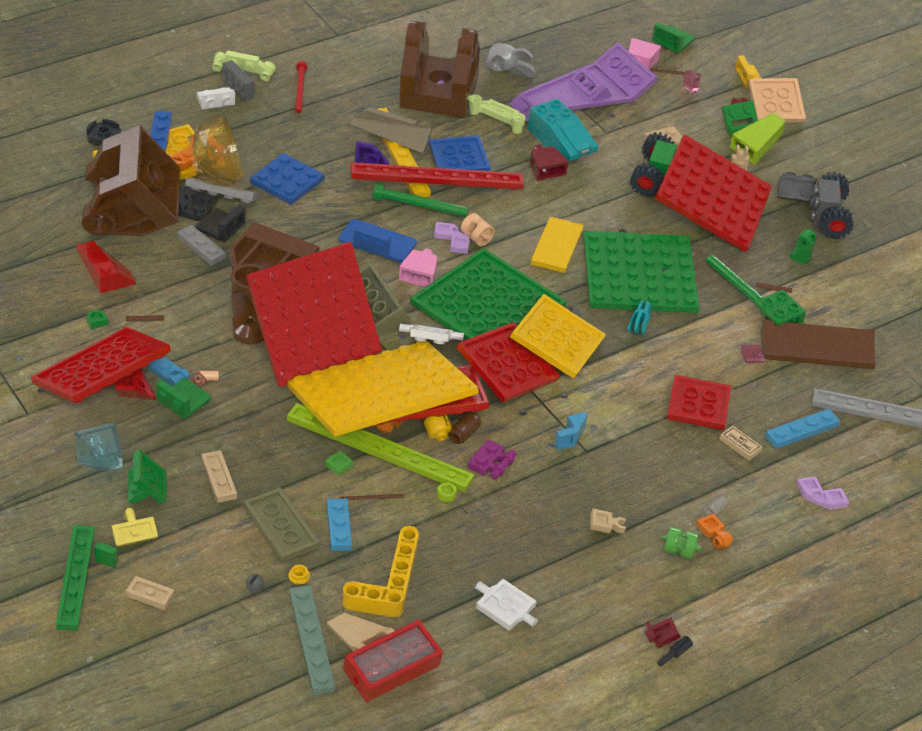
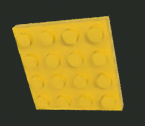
M543 294L512 332L510 338L574 379L603 341L606 334Z

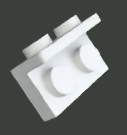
M230 87L197 92V99L202 109L235 105V91L230 89Z

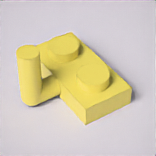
M127 508L124 514V520L128 522L112 525L111 527L116 547L158 538L154 518L148 517L136 520L132 508Z

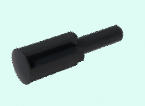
M683 636L670 647L669 653L657 661L658 666L662 667L673 657L678 658L693 646L692 640L688 636Z

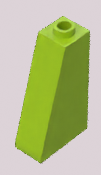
M772 113L733 133L730 148L736 151V146L739 145L740 150H744L745 145H747L749 161L756 164L783 135L786 121L777 114Z

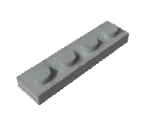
M192 177L186 178L185 185L190 186V189L201 191V189L207 190V193L211 195L224 194V198L227 199L241 198L240 201L244 203H251V201H256L258 198V193Z

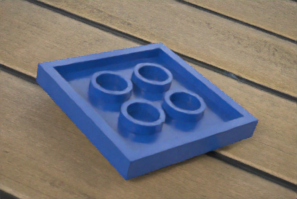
M479 135L430 139L429 148L436 168L477 171L491 170Z
M285 153L250 177L251 184L289 205L295 203L324 181V174Z

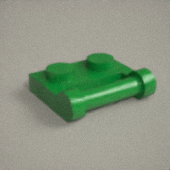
M753 100L721 107L728 135H732L759 121ZM750 119V123L737 126L732 124L734 121Z

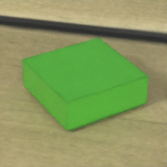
M341 451L325 460V466L338 476L353 467L354 461Z

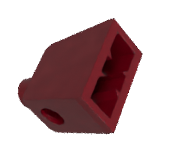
M536 145L531 151L530 166L536 181L567 175L568 160L555 147L543 148L541 145Z

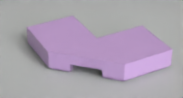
M436 222L434 238L451 240L450 252L468 254L470 237L462 234L454 224Z
M816 476L797 479L796 485L804 499L828 510L848 507L849 501L842 488L823 491Z

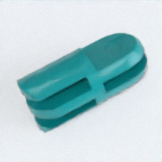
M645 301L639 303L628 324V332L632 333L634 328V333L639 334L641 331L642 335L645 334L651 319L652 304L650 302H647L646 305Z

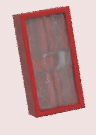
M420 619L347 654L343 670L367 703L440 666L443 651Z

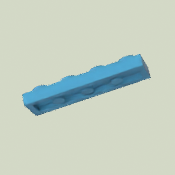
M826 409L766 431L765 437L775 449L838 427L840 420L830 409Z

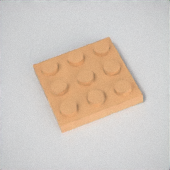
M797 78L749 79L751 99L753 100L758 120L775 113L784 119L786 123L805 122L806 116Z

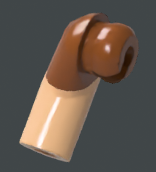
M199 371L193 376L192 383L202 386L209 380L218 381L219 371Z

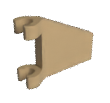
M343 613L327 622V626L353 652L395 631L392 628L384 627L347 613Z

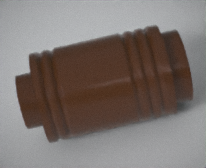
M466 412L451 427V431L448 433L450 440L455 444L464 443L481 426L480 416L475 412Z

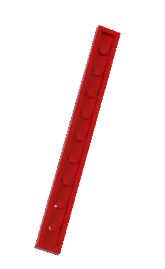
M350 163L351 179L491 187L496 189L507 188L512 190L523 189L524 187L521 173Z

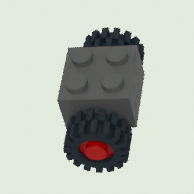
M828 172L827 176L822 175V179H818L817 186L813 187L814 198L810 200L809 209L812 210L810 220L813 221L814 228H821L823 234H826L828 238L831 235V239H834L835 236H837V239H840V236L844 238L846 233L849 235L853 230L852 213H850L849 209L846 210L845 207L840 209L842 199L846 200L847 196H849V183L846 176H842V173L836 175V172H833L830 175V172Z

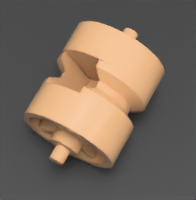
M476 213L468 215L461 225V231L479 246L488 244L495 233V229Z

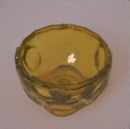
M218 115L200 124L195 130L194 135L187 137L197 177L201 181L206 179L212 184L230 187L239 184V181H243L242 168L234 136L226 116Z

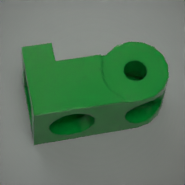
M804 229L796 240L797 245L791 252L789 259L804 265L808 263L812 257L816 241V234L812 230Z

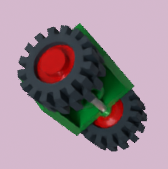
M653 132V135L649 134L645 139L642 154H644V158L648 157L647 161L649 163L646 166L645 163H641V166L637 165L630 178L631 188H636L635 192H641L640 195L642 196L644 193H646V196L657 194L676 151L677 145L674 144V141H671V137L667 138V134L663 136L662 132H659L658 135L656 132Z

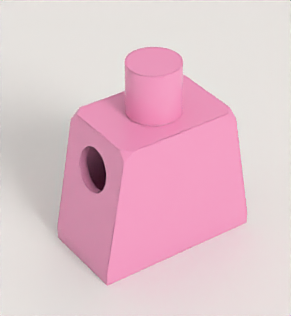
M634 38L631 39L629 52L646 68L650 70L659 60L660 45Z
M424 249L423 252L412 250L400 265L399 280L427 287L434 282L437 256L433 255V251L430 249Z

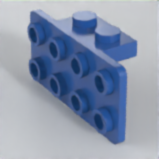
M352 219L338 239L341 243L352 242L353 247L400 263L407 258L417 244V240L358 219Z

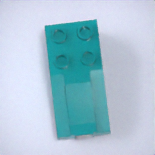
M558 98L530 108L528 130L544 146L555 147L568 162L578 159L580 156L598 151L597 143L579 118Z

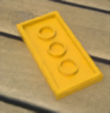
M550 217L532 256L531 265L565 273L583 232L584 225Z

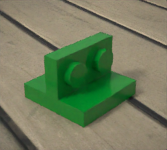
M139 449L133 453V468L128 470V501L134 505L151 496L158 503L162 504L167 501L166 470Z

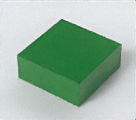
M98 542L94 547L95 561L115 568L118 563L117 548Z

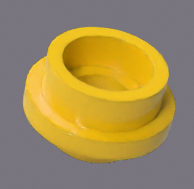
M295 565L289 571V580L293 584L302 585L310 579V573L303 565Z

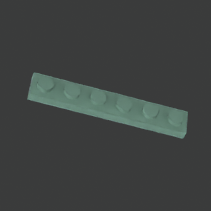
M311 586L289 588L290 600L312 694L335 692V684Z

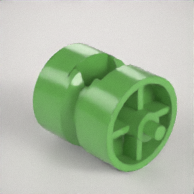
M671 526L668 535H662L661 537L662 540H665L664 552L673 555L680 553V556L692 560L694 552L697 550L701 551L702 549L697 543L699 534L690 531L683 533V530Z

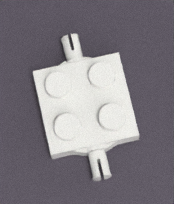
M401 323L399 331L409 332L410 336L415 337L414 340L417 341L431 339L433 343L445 344V342L452 339L463 341L464 333L453 332L449 329Z
M504 579L492 587L486 586L481 581L476 584L475 589L484 594L477 602L476 609L509 631L521 621H525L532 627L536 625L538 619L528 614L536 606V600Z

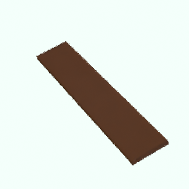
M756 283V287L776 291L784 290L785 292L792 293V288Z
M164 315L126 316V321H164Z

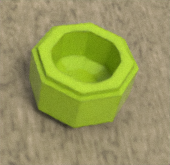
M441 483L437 488L438 499L443 502H452L457 497L456 486L451 483Z

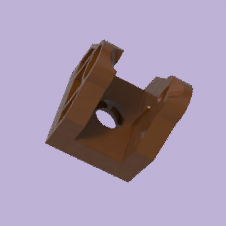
M410 20L406 32L400 76V108L465 118L469 108V96L473 95L478 81L480 57L478 31L462 28L461 38L458 40L456 59L429 55V36L426 30V22ZM440 80L445 82L444 84H437Z
M141 125L104 139L94 159L86 166L85 181H90L96 191L91 201L84 206L82 211V227L90 234L102 236L107 234L144 236L177 223L180 167Z
M253 222L230 247L232 268L231 299L233 336L237 341L247 345L258 344L264 341L245 275L318 252L319 246Z

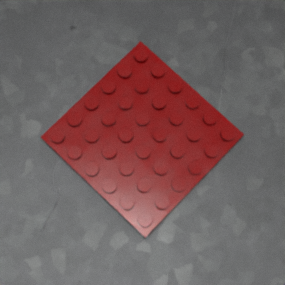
M684 134L654 199L746 252L750 247L772 186Z
M346 242L245 275L277 387L287 385V381L295 376H304L316 370H325L334 365L339 366L351 360L356 361L382 352L352 242Z

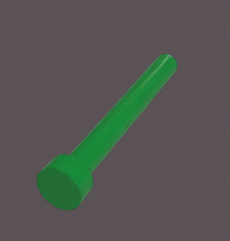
M376 183L372 199L382 202L383 199L464 218H466L468 213V207L387 189L385 184Z
M710 254L706 258L708 265L754 304L756 300L764 298L716 256ZM760 310V314L763 317H765L767 320H771Z

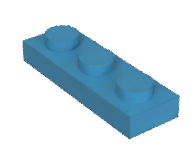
M327 499L331 551L352 550L348 499Z

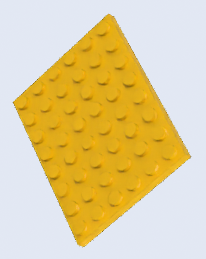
M427 340L418 341L408 346H400L398 349L391 351L386 350L374 356L369 355L360 360H351L346 364L334 365L325 370H316L304 376H295L287 381V387L334 437L479 394L478 386Z

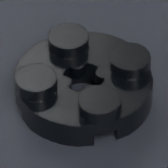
M102 119V122L98 123L93 121L86 128L87 141L99 146L104 139L121 133L119 124L109 119Z

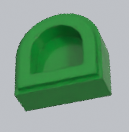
M92 310L87 314V323L90 329L109 325L105 312Z

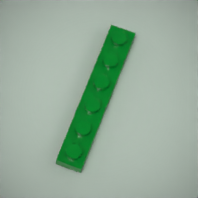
M73 525L56 620V630H79L95 526Z

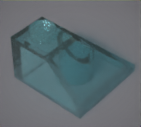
M114 422L74 432L76 461L78 464L102 472L123 467L122 450Z

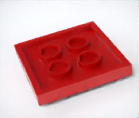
M675 375L667 419L724 430L731 385Z

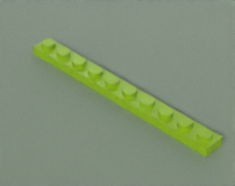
M298 403L295 404L287 415V421L437 482L451 483L456 486L457 490L464 493L474 480V474L363 429L334 437L307 407Z

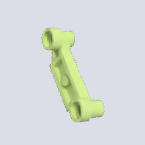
M227 51L226 54L222 52L216 53L212 65L214 71L220 72L224 62L233 60L243 71L259 74L263 81H269L276 69L272 62L267 61L263 63L258 56Z
M479 95L469 96L470 114L477 115L479 112H482L510 124L514 133L519 134L522 132L523 125L525 124V115L519 113L518 110L492 99L482 101V97Z

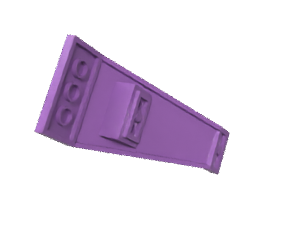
M617 42L594 63L524 91L509 104L513 109L525 115V121L528 123L531 107L557 98L570 110L634 102L654 85L658 78Z

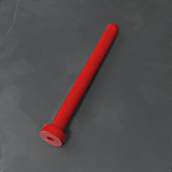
M299 61L296 64L298 80L295 111L297 113L302 112L304 75L308 68V64L305 61Z

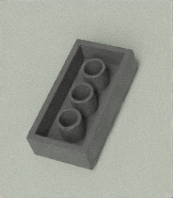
M233 60L224 62L222 68L223 81L234 89L235 93L244 101L254 99V80Z

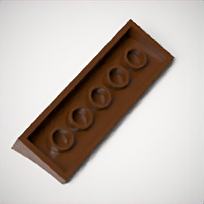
M764 320L761 331L763 359L874 369L876 365L875 330L789 322L776 325L773 321Z

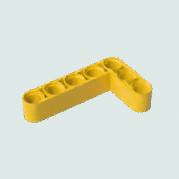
M406 526L400 531L387 587L359 582L346 583L343 587L342 604L346 609L388 617H398L403 613L418 548L419 531L415 527Z

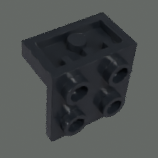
M239 204L230 213L214 208L195 225V228L225 243L245 224V206Z

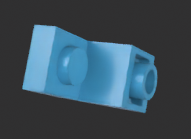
M586 412L568 416L566 429L556 431L554 445L557 450L576 446L586 427Z

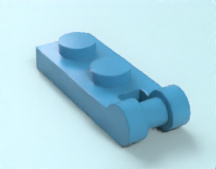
M165 356L154 360L146 367L171 386L183 378L188 379L190 377L189 372L185 368L181 369Z

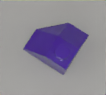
M360 141L356 142L355 163L390 165V162L375 145Z

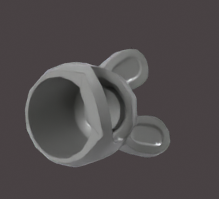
M504 43L492 45L486 60V67L489 70L510 71L514 69L529 78H533L536 75L535 69L530 64L519 60L531 61L533 55L525 48L515 49L513 46ZM496 56V61L493 65V59Z

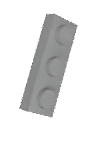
M192 225L177 232V238L211 266L226 258V252Z

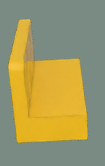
M744 55L737 56L735 70L745 87L749 88V79L762 78L754 65L748 64Z

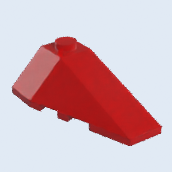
M89 241L76 245V249L100 293L136 285L130 270L96 242Z

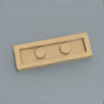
M221 450L201 454V460L217 503L237 499V491Z

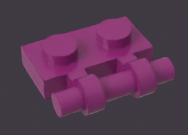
M488 439L469 460L467 468L483 476L490 472V477L496 480L505 473V468L514 462L517 452L512 449L508 453H504V446Z

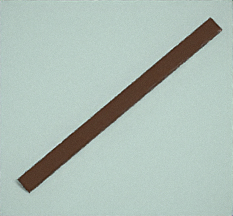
M650 68V71L701 77V73Z
M404 494L340 497V499L404 498Z

